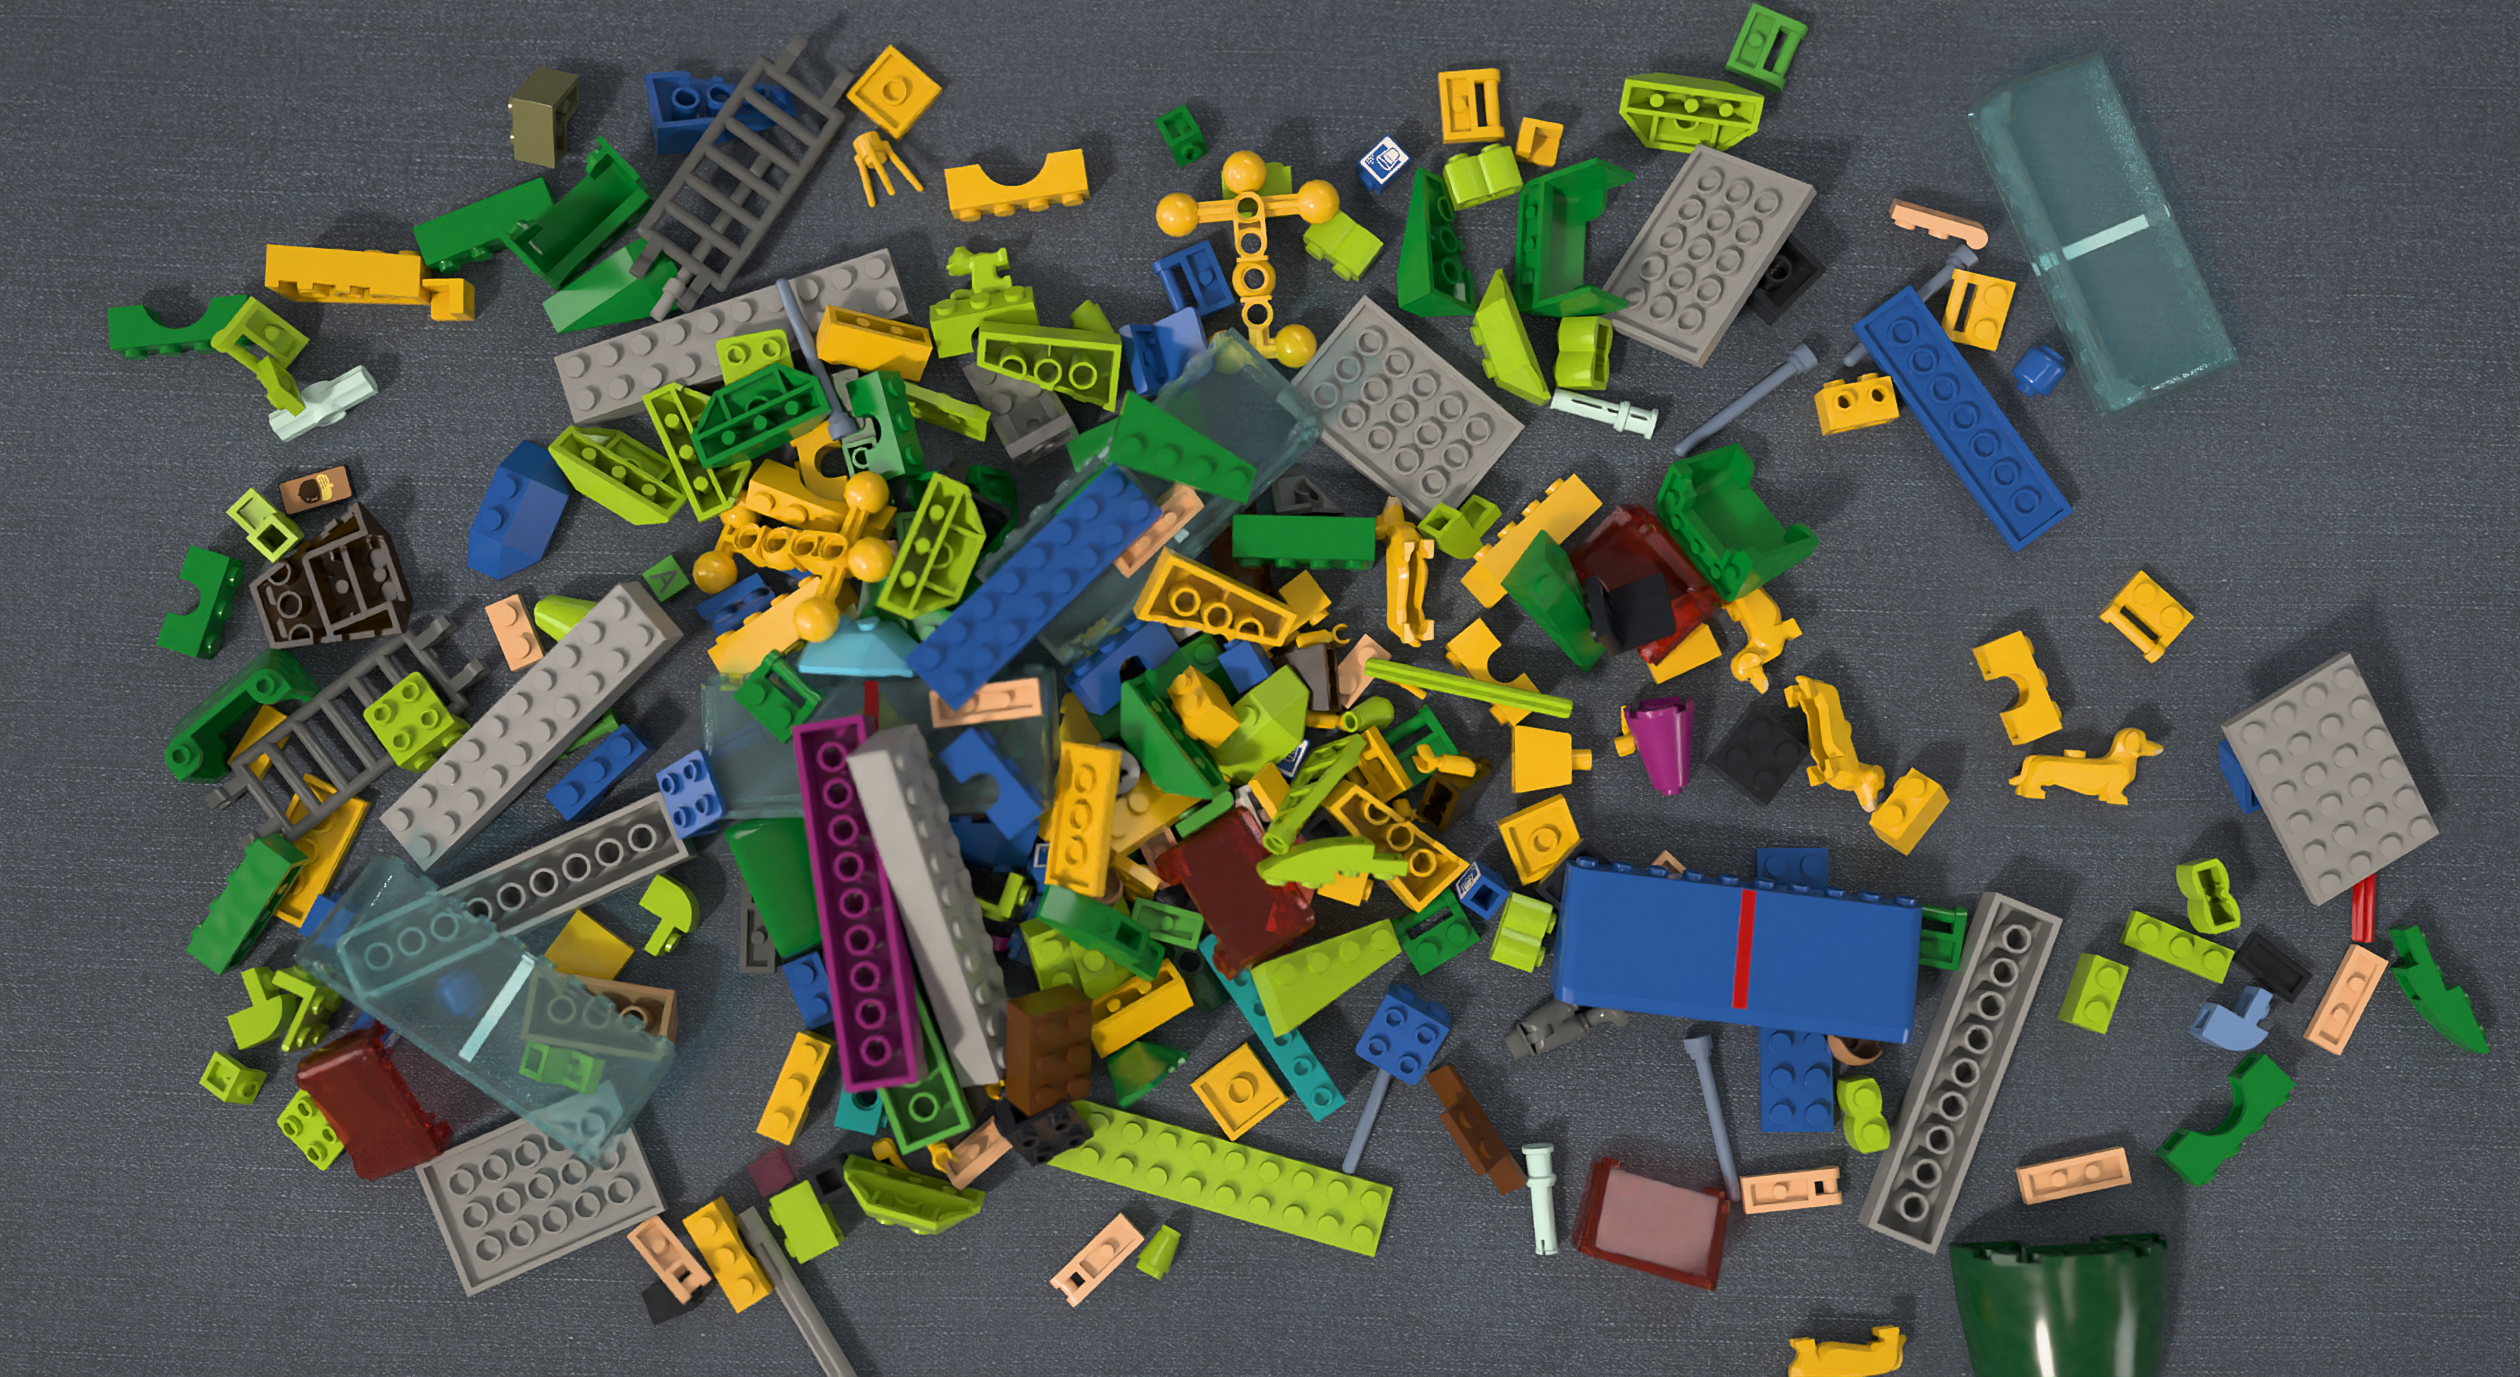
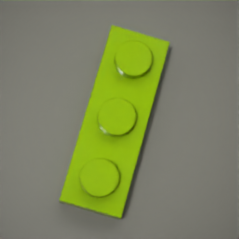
M903 381L913 417L982 442L986 441L990 433L992 412L985 410L979 405L956 400L945 393H937L925 389L914 382Z
M2133 910L2129 914L2119 943L2218 984L2223 983L2235 952Z

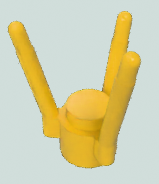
M876 131L862 134L854 140L853 146L857 152L854 159L859 167L870 207H874L876 203L866 166L868 168H875L889 195H895L892 183L882 165L887 160L886 155L917 191H923V186L894 153L888 140L881 141Z

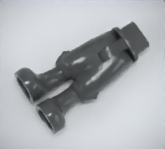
M1554 996L1553 1000L1534 1011L1519 1024L1516 1023V1029L1504 1035L1503 1038L1513 1057L1518 1061L1529 1054L1533 1058L1538 1054L1558 1048L1571 1041L1583 1040L1590 1032V1026L1611 1022L1616 1027L1623 1028L1630 1024V1021L1624 1010L1594 1007L1584 1013L1576 1014V1011L1582 1005L1565 1003Z

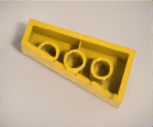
M267 244L265 286L292 302L431 305V292L423 287V279H432V269L426 266L424 258L420 256L419 252L402 250L399 251V254H389L379 250H364L363 252Z
M812 574L798 583L800 589L791 595L787 592L776 597L770 602L772 607L763 614L761 611H758L743 620L745 626L736 632L734 630L727 631L716 638L717 645L707 652L728 687L743 685L760 666L766 654L772 649L776 648L788 656L805 648L801 641L803 638L799 636L793 624L794 611L802 601L815 596L822 576ZM843 579L834 602L839 616L846 612L845 608L860 600L847 579Z

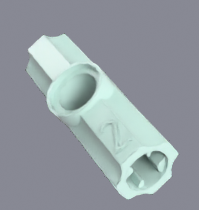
M359 365L332 381H320L305 388L301 392V396L306 409L297 417L286 409L282 411L276 410L268 415L269 423L282 441L289 442L316 426L323 427L338 422L346 416V410L379 393L377 390L378 386L367 369Z

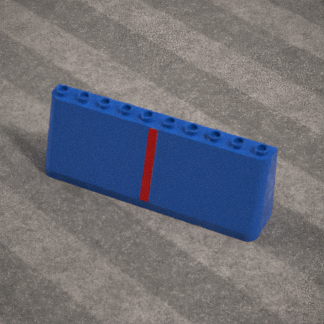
M1585 856L1577 857V861L1567 860L1549 982L1556 999L1569 1004L1894 1043L1912 1042L1923 906L1916 902L1917 899L1915 897L1896 894L1894 899L1881 898L1880 893L1868 890H1860L1859 895L1847 894L1845 889L1835 886H1825L1824 891L1810 889V885L1801 882H1789V886L1775 885L1774 880L1759 877L1754 878L1753 882L1740 881L1739 876L1727 873L1718 874V878L1705 877L1704 872L1693 869H1684L1683 874L1669 872V868L1659 865H1648L1647 869L1634 868V864L1625 861H1613L1612 865L1598 864V860Z

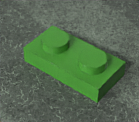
M1136 897L1131 918L1151 930L1150 938L1197 951L1206 915Z

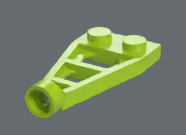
M1359 733L1311 750L1297 770L1289 786L1290 790L1276 812L1268 831L1263 836V844L1269 851L1276 855H1286L1295 843L1296 830L1344 774L1359 762V754L1367 744ZM1320 777L1317 782L1308 784L1310 780Z

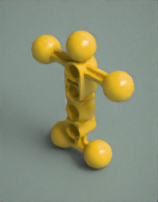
M1240 150L1234 152L1226 159L1222 172L1226 186L1232 192L1238 194L1235 199L1196 202L1193 197L1186 193L1174 192L1167 194L1160 200L1156 208V220L1161 230L1171 237L1187 236L1200 223L1233 220L1235 247L1241 258L1236 259L1238 264L1233 271L1232 283L1234 290L1241 297L1240 303L1245 302L1242 309V319L1248 327L1249 340H1244L1233 331L1223 330L1214 333L1207 341L1214 364L1213 371L1229 375L1239 371L1246 361L1276 358L1288 368L1304 367L1313 359L1317 351L1315 335L1309 328L1300 324L1287 325L1278 331L1274 338H1270L1269 325L1273 319V310L1268 300H1272L1271 293L1276 286V274L1274 268L1268 262V255L1263 254L1267 247L1265 217L1299 214L1303 220L1310 224L1320 225L1327 223L1335 217L1339 210L1340 198L1338 191L1331 183L1325 180L1314 179L1301 186L1298 193L1259 196L1255 193L1262 188L1266 181L1267 169L1265 162L1253 151ZM1243 199H1252L1256 202L1258 212L1254 217L1244 218L1239 214L1238 204ZM1254 234L1259 237L1261 248L1257 253L1248 254L1244 252L1241 247V240L1245 235ZM1257 269L1262 272L1264 276L1262 287L1250 289L1246 286L1244 275L1247 271ZM1254 304H1260L1267 310V319L1259 325L1251 323L1247 316L1248 309Z
M871 471L859 472L849 479L845 485L844 497L850 509L840 534L816 530L801 531L788 526L777 527L773 530L769 526H762L760 528L758 524L762 521L763 514L745 508L748 491L742 489L733 509L719 515L724 527L714 551L702 554L694 563L692 576L700 590L711 595H717L732 587L736 583L738 575L737 566L732 559L734 553L744 555L757 567L767 566L779 571L797 568L800 572H806L808 569L815 575H821L822 579L815 596L802 601L795 609L793 624L799 636L807 641L817 643L830 639L838 630L840 617L834 602L843 579L855 576L867 583L878 582L884 579L893 569L894 555L890 546L885 541L876 537L859 540L869 515L881 512L888 503L890 491L886 481L882 476Z

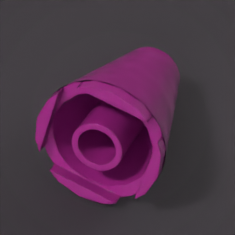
M1680 696L1660 697L1640 701V709L1632 711L1631 704L1623 708L1625 720L1653 788L1661 790L1662 795L1682 793V787L1689 784L1695 710L1694 699L1687 696L1686 703H1681Z

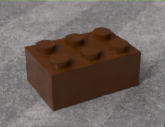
M1067 983L1007 1000L1006 1098L1028 1116L1043 1112L1063 1101L1071 1103L1090 1097L1091 998Z

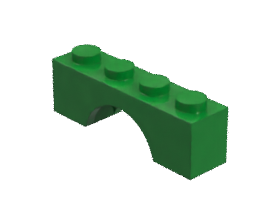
M243 294L213 297L207 311L196 323L179 329L168 328L158 312L144 305L107 308L110 349L124 355L127 360L148 359V354L156 353L164 357L181 356L182 351L194 350L196 353L217 352L211 346L213 336L228 325L251 296ZM244 334L236 341L245 349H250L251 344H255Z
M2250 1051L2227 1075L2232 1089V1106L2229 1114L2220 1125L2203 1132H2194L2177 1127L2154 1151L2184 1182L2199 1187L2201 1184L2203 1185L2211 1181L2217 1174L2216 1168L2225 1159H2229L2239 1152L2242 1147L2241 1142L2250 1133H2255L2263 1127L2266 1122L2265 1117L2272 1109L2282 1106L2289 1099V1092L2296 1083L2266 1054Z

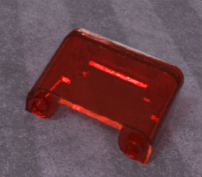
M1639 503L1619 505L1568 556L1581 587L1585 586L1584 579L1594 575H1598L1609 590L1656 573H1661L1664 576L1671 599L1677 631L1671 636L1643 645L1637 649L1638 654L1645 662L1654 664L1656 667L1662 665L1731 604V602H1726L1719 597L1665 527Z
M1242 805L1225 813L1164 851L1154 861L1157 873L1164 882H1168L1173 886L1180 883L1184 885L1213 932L1218 943L1214 947L1212 961L1215 968L1224 974L1228 982L1295 946L1315 925L1314 912L1295 881H1288L1287 885L1284 886L1266 883V879H1262L1257 872V863L1274 853L1269 851L1263 844L1262 839L1265 833L1248 808Z
M379 1017L304 1056L297 1064V1072L295 1073V1080L300 1089L309 1093L353 1159V1166L357 1175L361 1179H367L370 1182L381 1180L444 1154L454 1135L453 1130L445 1119L437 1124L433 1123L436 1117L433 1111L426 1114L390 1059L394 1053L392 1048L389 1046L384 1049V1044L381 1040V1036L387 1034L388 1030Z
M1606 1156L1602 1157L1601 1162L1592 1159L1569 1241L1578 1252L1593 1258L1701 1289L1716 1291L1731 1200L1725 1197L1726 1191L1705 1186L1704 1191L1697 1190L1696 1192L1630 1173L1622 1168L1624 1162Z

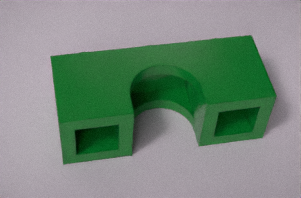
M875 371L847 383L846 387L855 418H877L881 425L879 443L874 448L864 451L869 471L882 476L887 485H896L926 473L924 453L918 441L915 420L910 411L905 393L906 387L901 378L900 371Z
M190 545L179 578L192 582L197 586L201 595L200 604L189 615L167 612L156 645L196 658L212 660L213 654L221 646L222 637L220 634L224 622L228 620L233 610V603L231 601L235 589L243 581L245 561Z

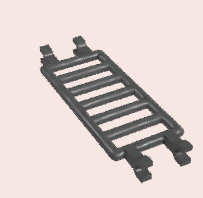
M798 33L793 37L776 63L766 56H759L637 227V233L647 240L648 244L634 261L628 273L641 281L661 251L696 275V278L676 305L685 313L691 311L708 285H711L720 292H724L729 288L845 122V115L834 106L855 76L843 67L827 92L821 97L789 74L788 71L808 43ZM764 73L829 119L818 136L754 90V87ZM745 100L809 146V149L799 163L734 117ZM725 128L790 174L779 191L714 145ZM705 156L771 202L759 219L694 173ZM685 184L751 230L740 247L674 201ZM666 212L731 257V260L720 275L654 229Z
M441 614L431 623L430 627L419 635L411 627H407V631L404 634L393 635L231 761V767L237 776L204 798L212 809L220 807L221 810H226L240 795L249 790L268 815L270 820L238 841L244 852L249 843L255 838L264 837L276 832L279 835L282 834L289 842L297 841L396 764L389 752L380 759L375 756L334 702V699L350 687L365 708L377 701V698L361 678L376 666H379L393 686H396L405 676L389 656L405 644L408 645L451 701L446 707L449 712L458 716L468 708V700L462 693L474 683L487 677L493 670L485 660L480 661L476 657L452 679L448 676L429 649L460 629L452 617L447 618L444 614ZM321 709L367 768L351 781H349L305 723L306 720ZM292 731L299 737L338 789L336 793L323 803L317 798L277 745L279 741ZM264 753L270 758L310 811L309 814L294 825L248 766Z

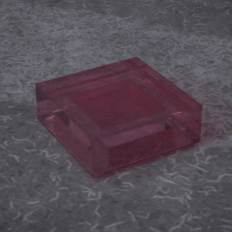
M780 1148L746 1166L763 1198L797 1179Z

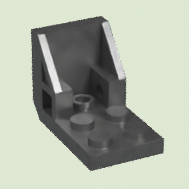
M977 361L962 369L984 409L992 412L991 421L1018 470L1025 468L1080 437L1072 419L1054 390L1049 391L1023 379L1020 381L977 366Z

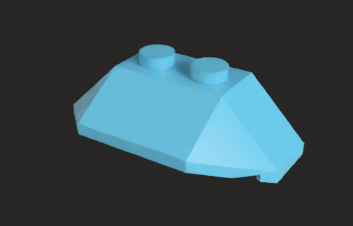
M839 616L838 630L833 636L824 642L812 643L809 641L794 663L795 671L804 673L861 676L901 675L903 677H914L916 673L904 662V659L919 644L896 622L880 621L878 617L850 620L849 616Z

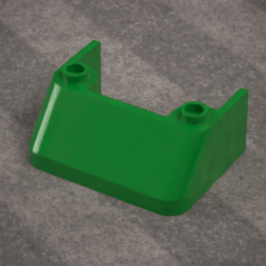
M601 135L595 139L601 147L593 150L586 158L588 164L585 171L588 175L538 222L534 219L528 221L522 219L509 230L510 235L502 229L495 233L536 276L557 291L562 290L585 272L650 210L658 198V195Z
M1596 157L1532 179L1523 186L1518 201L1513 296L1518 311L1532 316L1563 318L1601 316L1629 308L1628 300L1605 292L1596 285L1590 283L1583 285L1586 222L1597 219L1604 212L1607 206L1608 189L1634 181L1635 174Z

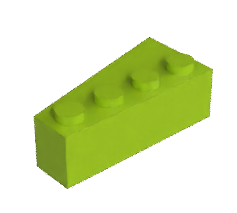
M980 320L977 366L1020 381L1022 379L1039 385L1040 388L1049 391L1055 390L1070 395L1073 399L1084 403L1090 402L1115 413L1122 343L1119 333Z
M1389 918L1265 962L1250 970L1275 1038L1294 1029L1402 952Z

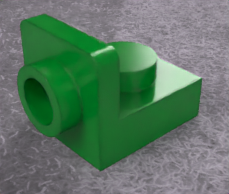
M1185 104L1154 120L1158 131L1169 147L1179 168L1196 161L1208 153L1201 130Z

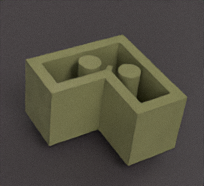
M538 66L531 76L524 80L523 85L517 92L510 96L508 110L513 117L510 143L514 145V159L555 169L568 153L567 121L580 107L579 75Z

